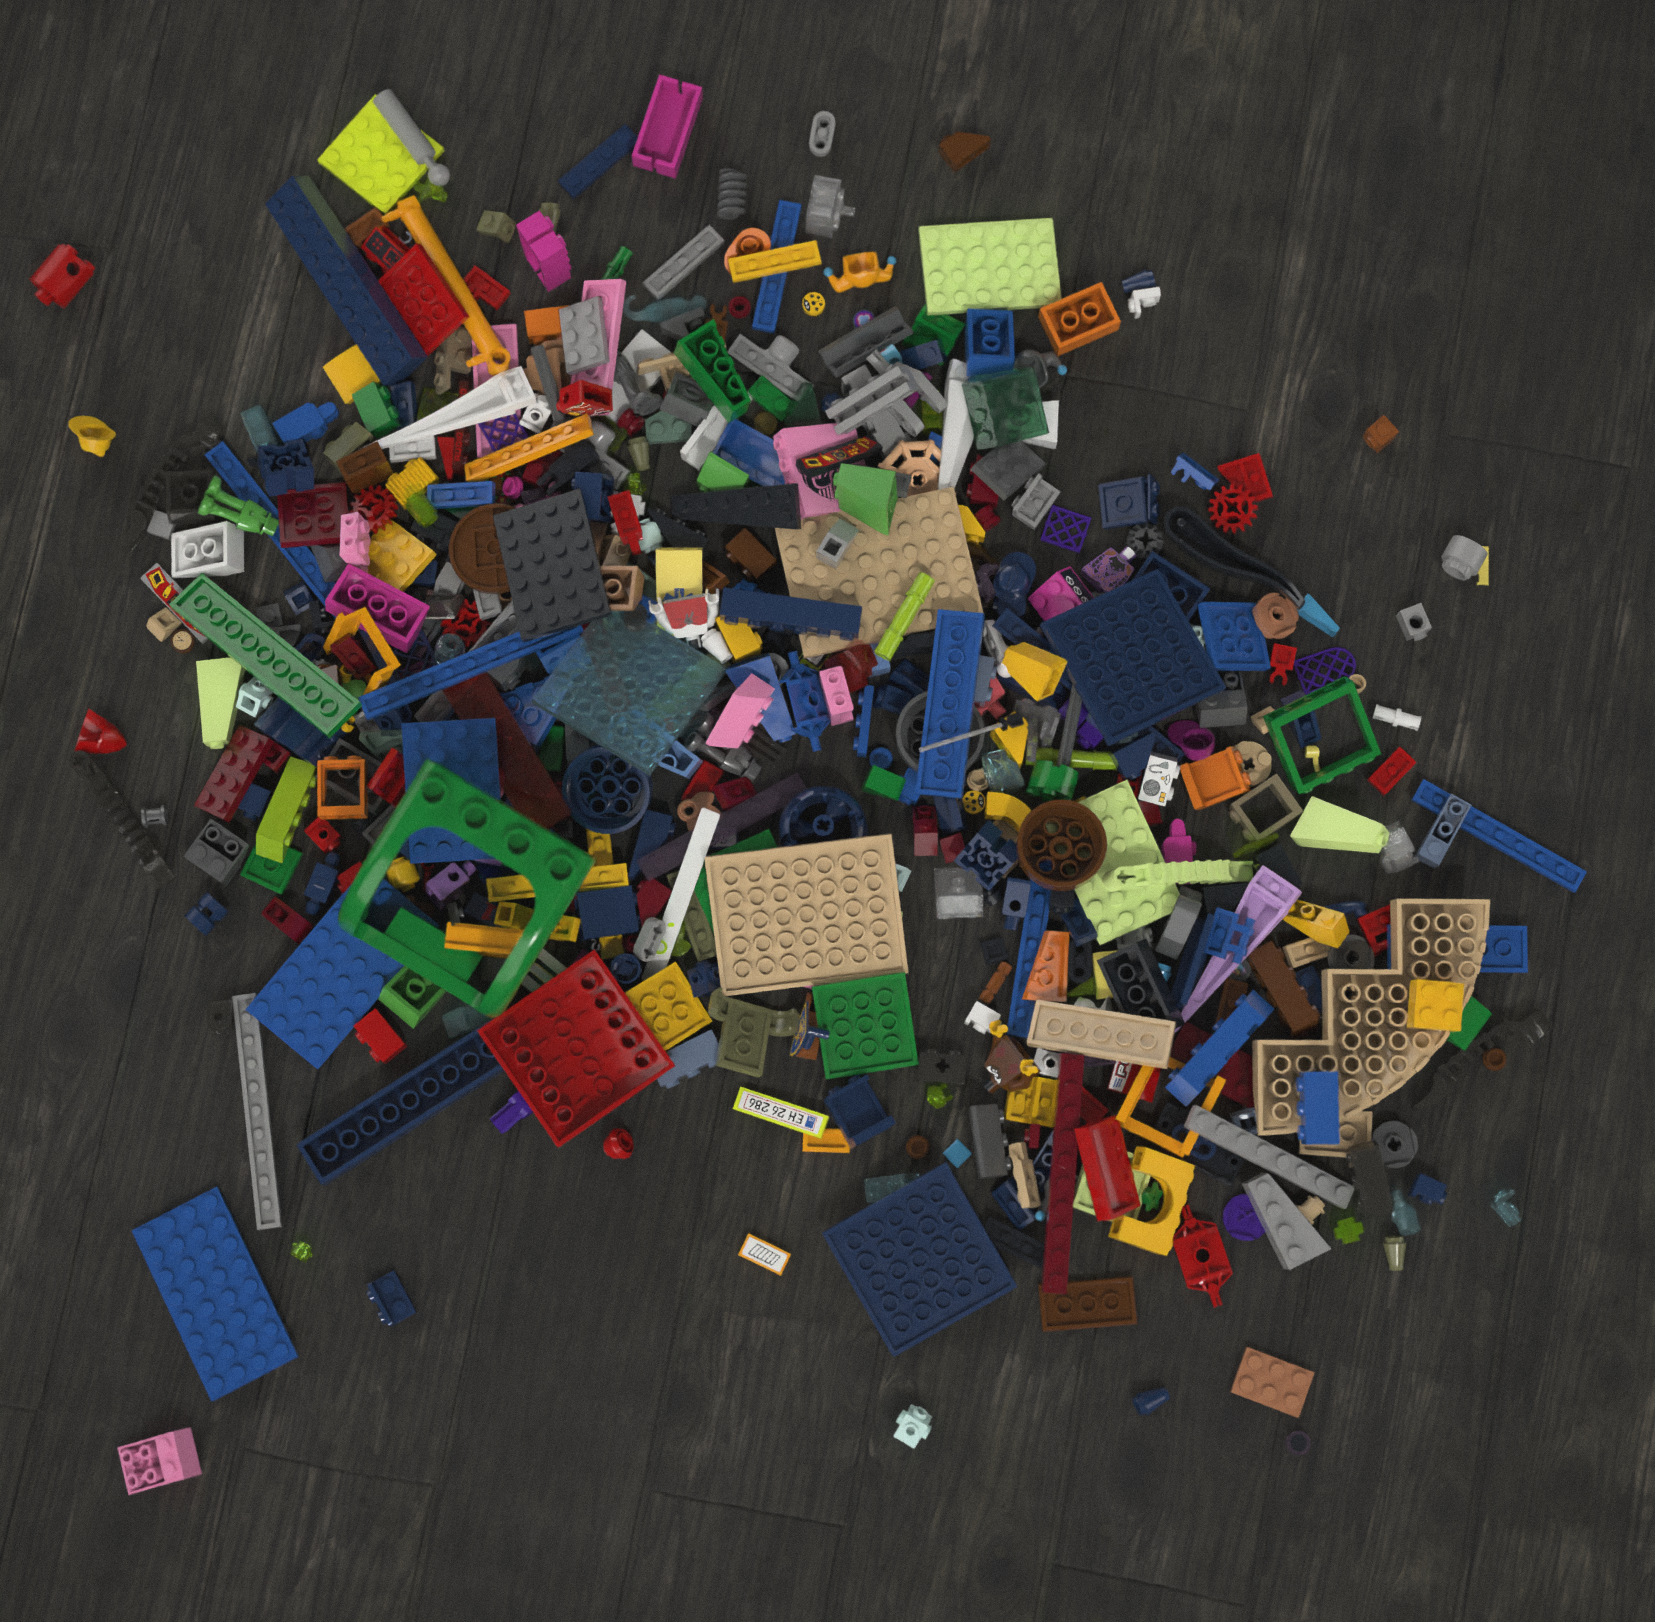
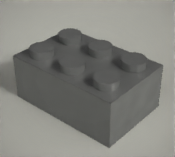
M340 738L329 756L338 757V760H347L348 756H361V759H365L368 763V783L381 765V762ZM360 769L327 770V787L353 803L360 805ZM368 788V811L378 817L387 802Z

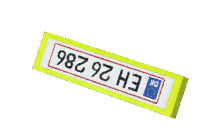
M740 1087L733 1109L819 1139H822L829 1120L827 1115Z

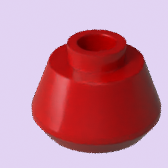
M614 1128L605 1138L603 1149L613 1159H625L632 1155L634 1143L627 1131Z

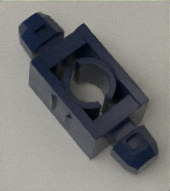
M330 852L325 859V865L317 862L304 892L305 896L311 898L305 908L307 913L316 916L322 907L320 906L321 902L327 905L330 904L339 883L337 876L342 874V872L335 870L336 866H339L340 855Z

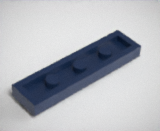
M626 124L623 125L559 179V185L574 200L635 148L638 137Z

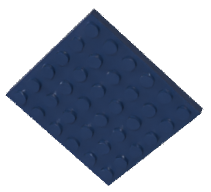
M1158 569L1050 618L1040 625L1056 655L1067 661L1065 671L1108 746L1226 689L1224 682Z
M947 1162L942 1163L822 1232L893 1357L1017 1287L1015 1280Z

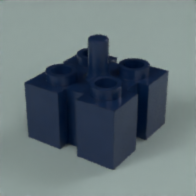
M302 439L284 442V446L276 447V444L257 446L258 468L262 478L265 479V487L269 497L287 494L288 489H295L296 492L314 489V469L310 458L307 457V450Z
M990 820L954 860L967 873L972 870L978 875L975 880L988 891L1018 859L1016 843L1012 839L1006 841L1000 835L1003 832Z

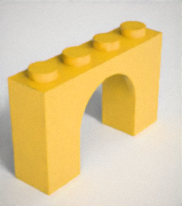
M1136 1146L1130 1164L1131 1169L1154 1178L1160 1184L1164 1195L1163 1206L1159 1214L1148 1222H1141L1124 1215L1113 1219L1108 1237L1155 1254L1167 1256L1173 1246V1235L1180 1223V1213L1182 1206L1185 1205L1187 1200L1186 1193L1189 1184L1194 1178L1195 1165L1147 1147Z

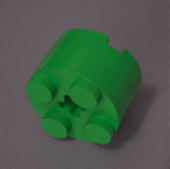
M1037 760L1032 769L1026 794L1034 797L1040 796L1044 803L1053 800L1072 801L1079 773L1075 769L1063 764L1058 767L1054 766L1051 761Z

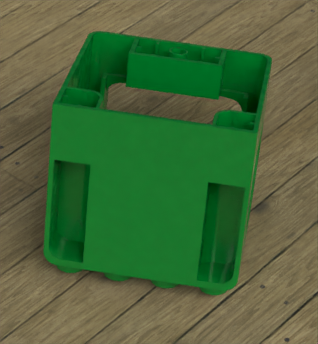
M426 759L351 884L338 912V924L346 933L398 961L469 1004L481 1014L490 1018L498 1017L508 1007L597 858L437 761ZM434 826L451 831L522 874L534 890L536 901L534 914L486 994L467 984L484 954L476 951L444 948L446 931L403 906L399 909L385 933L364 922L369 914V906L403 844L414 832L422 828Z

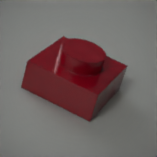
M1030 1124L1029 1129H1025L1024 1142L1028 1143L1027 1149H1038L1040 1124Z

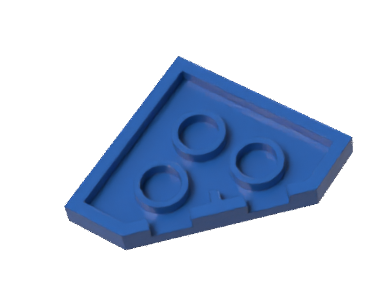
M551 675L537 683L531 682L515 688L514 691L494 695L483 716L486 718H496L497 724L541 747L572 693L574 686Z

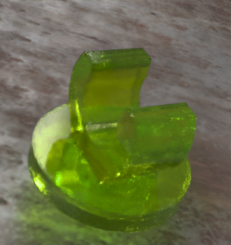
M631 473L628 477L629 486L624 487V491L629 490L631 495L641 496L647 490V485L641 484L640 473Z
M947 1084L933 1085L928 1088L927 1100L930 1105L940 1109L953 1098L952 1095L945 1097L942 1092L947 1087Z

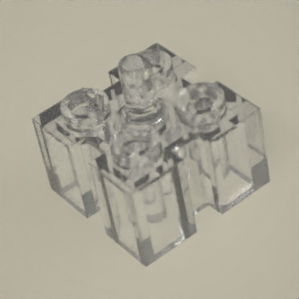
M818 175L814 176L806 214V233L832 238L833 232L839 229L840 214L854 217L855 208L843 206L845 189L841 188V180Z

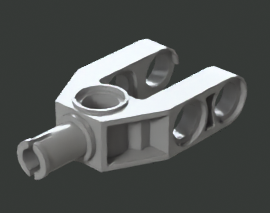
M877 349L866 358L879 372V376L885 374V369L893 365L892 363L889 364ZM908 366L919 387L917 392L921 396L920 399L922 401L925 400L933 410L941 413L947 407L944 397L921 371ZM903 400L887 409L910 435L917 436L924 429L922 421Z

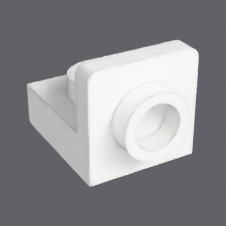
M1160 287L1132 292L1131 299H1128L1129 312H1133L1134 319L1140 317V305L1150 307L1159 302L1161 297Z

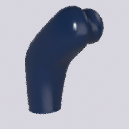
M1348 901L1324 906L1325 908L1344 913L1345 916L1354 913L1356 918H1360L1367 914V910L1364 908L1366 904L1362 901Z

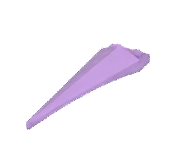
M1264 865L1248 884L1235 911L1236 914L1241 915L1238 922L1240 925L1244 926L1247 917L1256 920L1253 927L1255 930L1253 937L1250 936L1246 947L1248 950L1246 957L1288 914L1290 908L1302 894L1301 890ZM1235 931L1231 944L1237 946L1241 936L1240 932ZM1228 951L1226 960L1212 956L1190 996L1188 1004L1181 1013L1184 1022L1196 1012L1240 965L1232 962L1233 952Z

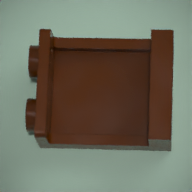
M378 441L336 461L354 496L361 493L362 489L367 490L369 486H375L388 480L394 474Z

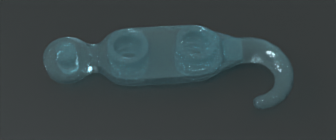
M635 295L629 296L623 303L624 314L629 319L655 323L664 322L699 307H702L703 310L706 308V300L702 296H695L690 301H686L683 298L651 303L638 312H633L629 308L630 302L636 299Z

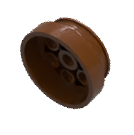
M1053 800L1034 808L1023 820L1016 842L1018 861L1025 874L1036 884L1054 891L1077 889L1091 881L1099 872L1107 851V837L1099 818L1086 806L1070 800ZM1054 824L1058 831L1050 833L1046 830L1045 826ZM1077 828L1081 835L1073 837L1069 834L1068 830ZM1038 841L1043 845V849L1034 850L1031 847V843ZM1061 845L1066 849V853L1057 854L1054 851V847ZM1085 849L1088 851L1089 857L1081 858L1078 856L1077 851ZM1041 863H1048L1052 869L1049 872H1044L1039 868V865ZM1064 867H1071L1075 874L1067 876L1063 873L1062 869Z

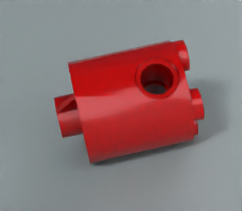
M58 244L29 278L33 285L38 288L34 294L35 297L46 306H49L53 301L65 309L93 276V271L96 269L87 260L83 261L76 256L78 252L68 244ZM70 263L71 269L67 272V266Z

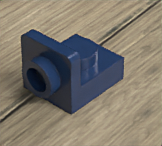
M890 685L879 686L873 694L874 703L872 708L884 709L900 715L910 701L912 694Z

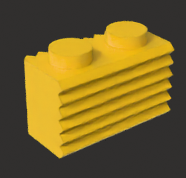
M419 457L417 460L415 458L411 459L400 474L394 473L391 475L385 486L402 508L406 510L427 493V485L438 484L440 480L427 463Z

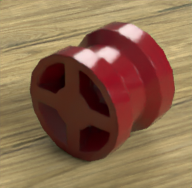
M628 408L620 416L617 426L621 429H626L627 434L633 437L642 428L645 418L637 416L631 408Z
M987 505L974 515L985 532L994 528L1001 521V518L994 514L992 505Z

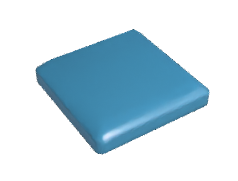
M958 1139L943 1152V1155L956 1168L972 1154Z

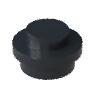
M993 886L990 891L986 890L983 893L985 896L982 899L983 903L993 906L1004 897V894L1001 892L1003 890L1001 886L997 888Z

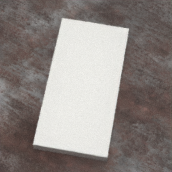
M641 329L622 351L621 358L626 359L635 371L636 375L634 378L640 391H650L661 378L660 372L656 371L637 376L638 364L648 358L660 359L671 352ZM613 381V411L605 416L617 424L624 411L631 407L622 385Z

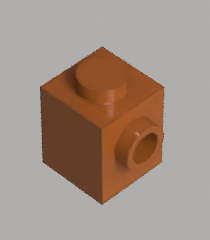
M1383 415L1366 430L1363 438L1369 447L1379 453L1396 438L1399 431Z

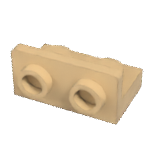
M616 534L605 535L600 566H626L631 554L630 545H623L620 536Z

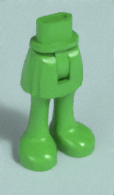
M217 476L212 478L199 506L198 514L202 516L214 514L235 522L236 529L259 533L261 535L263 532L270 536L274 535L279 520L271 517L272 513H268L263 507L250 499L244 501L227 494L221 489V479ZM214 500L224 503L240 511V513L224 508L216 504Z

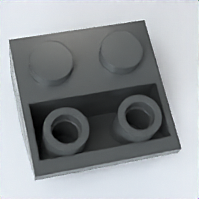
M210 819L183 857L227 886L239 870L249 844Z

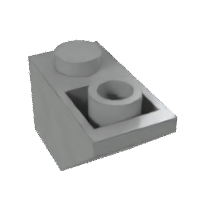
M839 518L817 549L816 558L837 569L857 536L859 529Z

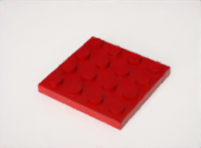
M415 244L378 280L427 356L469 318V315L422 244Z

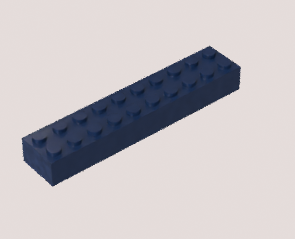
M291 176L265 203L266 207L382 384L386 386L402 383L428 357L310 176Z
M484 1025L298 1143L297 1147L320 1184L324 1186L330 1184L504 1072V1069L477 1031Z

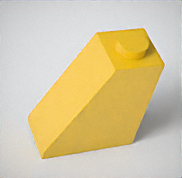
M1022 642L1006 649L1002 664L1006 666L1008 673L1036 701H1040L1054 694L1067 661L1062 657Z

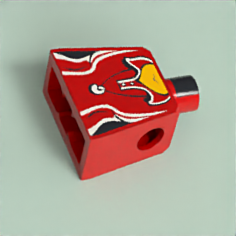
M579 380L559 391L560 401L557 402L556 407L561 414L566 413L579 417L587 413L591 417L613 411L612 389Z

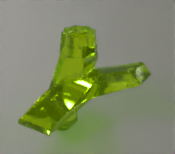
M427 178L425 184L417 181L414 190L420 192L419 203L430 197L441 202L447 200L448 194L443 191V187L441 185H434L430 182L429 178Z

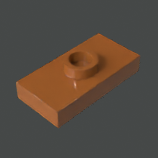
M376 207L344 229L357 249L362 246L376 226L390 227L388 222L384 223L382 221V214Z

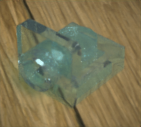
M1502 1189L1493 1197L1495 1201L1490 1206L1509 1227L1515 1226L1522 1219L1518 1216V1209L1512 1203H1507L1506 1201L1516 1192L1513 1189L1507 1191Z

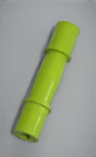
M922 572L918 573L909 591L906 592L907 596L897 610L889 628L885 629V633L874 651L876 655L887 661L891 660L899 644L904 640L903 635L912 623L920 605L925 603V598L935 583L932 577Z
M1027 747L1026 765H1034L1037 760H1046L1053 762V765L1057 766L1059 749L1036 747L1035 750V747ZM1074 749L1072 751L1069 766L1071 768L1118 771L1109 755L1111 752L1096 750L1091 752Z

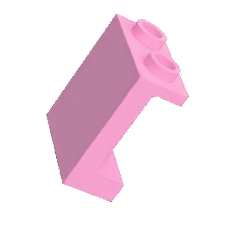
M842 666L819 671V680L831 726L853 721L852 711L854 708Z

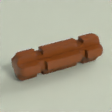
M1004 961L1000 963L997 968L998 971H995L985 987L986 990H983L979 997L985 1004L991 1003L994 998L993 995L998 992L1006 979L1005 976H1008L1012 969L1010 964Z

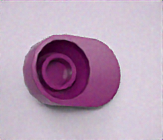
M1181 720L1173 723L1168 728L1169 739L1181 747L1182 752L1188 759L1204 760L1213 753L1215 737L1205 727L1200 728L1198 723L1190 720Z

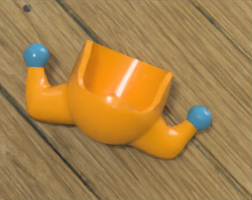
M876 252L847 255L843 257L844 274L839 279L833 275V269L830 267H826L823 273L828 277L832 288L837 293H842L852 287L866 288L874 283L889 281L892 277L896 258L893 256L888 257V264L885 269L879 267Z

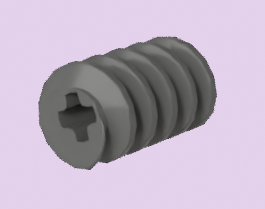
M721 169L719 171L720 185L718 191L720 194L718 195V200L720 202L718 203L719 211L717 216L727 220L736 219L739 215L746 213L744 208H740V206L746 205V201L740 199L746 196V192L740 189L747 188V184L741 182L747 179V175L735 169Z

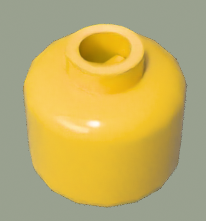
M405 856L394 860L386 873L389 883L397 890L401 889L403 893L414 889V883L420 879L415 864H410V859H406Z

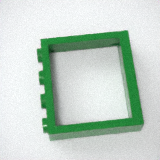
M1346 676L1263 716L1289 784L1298 794L1308 793L1314 789L1313 787L1321 783H1329L1335 776L1349 773L1354 770V767L1362 763H1369L1381 754L1355 684ZM1347 694L1367 746L1320 769L1318 772L1300 779L1280 727Z

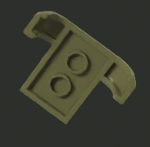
M720 987L711 993L708 1014L711 1017L722 1021L715 1066L759 1078L763 1073L768 1035L780 1037L795 1035L798 1033L800 1015L796 1009L775 1011L727 997L722 994L723 988Z

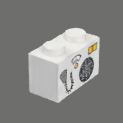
M1151 751L1140 786L1139 800L1165 806L1167 800L1171 801L1174 787H1171L1173 778H1178L1180 765H1177V758Z

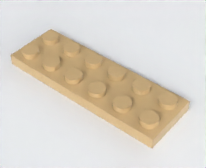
M1036 999L1027 1045L1029 1047L1167 1069L1176 1022Z

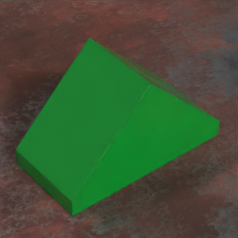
M873 765L867 773L861 791L898 801L906 779Z

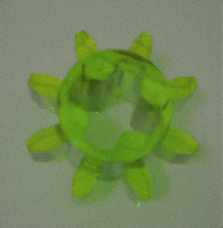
M1354 1217L1337 1221L1338 1227L1333 1229L1336 1240L1342 1239L1343 1245L1360 1241L1359 1234L1364 1233L1362 1222L1356 1223Z

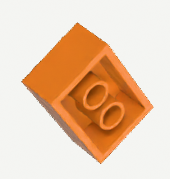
M1102 282L1040 308L1038 315L1057 356L1117 331L1121 323Z

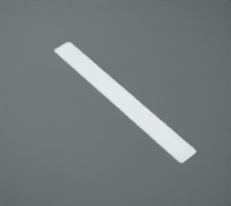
M702 808L662 919L666 925V930L654 958L646 964L642 975V980L644 981L667 967L705 860L704 857H706L720 817L718 813L706 808Z

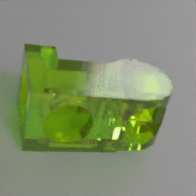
M921 400L922 423L924 424L922 435H930L931 432L942 434V412H936L925 400Z

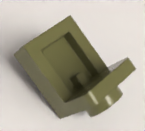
M484 210L476 231L482 235L499 237L502 241L509 243L516 227V222L505 213Z

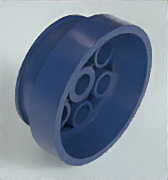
M609 743L594 745L582 751L568 766L562 782V796L570 815L584 828L601 834L619 833L635 825L648 809L653 793L651 775L643 760L630 749ZM594 760L601 761L604 769H597L594 766ZM616 761H624L627 769L622 770L618 768ZM583 780L591 781L593 788H586L583 785ZM606 780H612L616 784V788H608ZM628 781H636L639 789H632ZM595 800H602L605 803V808L597 807ZM618 800H625L628 808H621L618 805Z

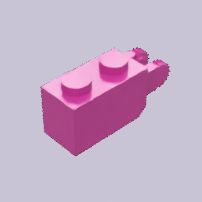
M1178 818L1172 821L1169 828L1170 837H1167L1161 845V852L1163 853L1165 863L1174 861L1176 863L1183 861L1193 862V856L1196 855V844L1191 842V836H1186L1185 824L1183 820Z

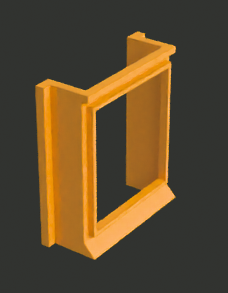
M366 607L346 616L343 613L338 614L323 646L327 655L333 653L330 647L332 643L347 633H350L354 638L360 624H363L388 665L375 672L373 676L370 673L364 676L368 686L363 695L385 687L393 671L400 666L399 661Z
M447 922L444 948L476 951L484 954L483 957L508 958L524 930L455 923L452 926L451 922Z
M1169 1057L1168 1067L1173 1070L1176 1067L1181 1070L1186 1065ZM1143 1065L1116 1120L1120 1121L1122 1128L1182 1158L1184 1154L1189 1156L1199 1136L1198 1134L1190 1130L1184 1143H1181L1130 1117L1155 1068ZM1217 1076L1216 1079L1212 1078L1205 1085L1211 1089L1201 1108L1211 1112L1226 1079Z

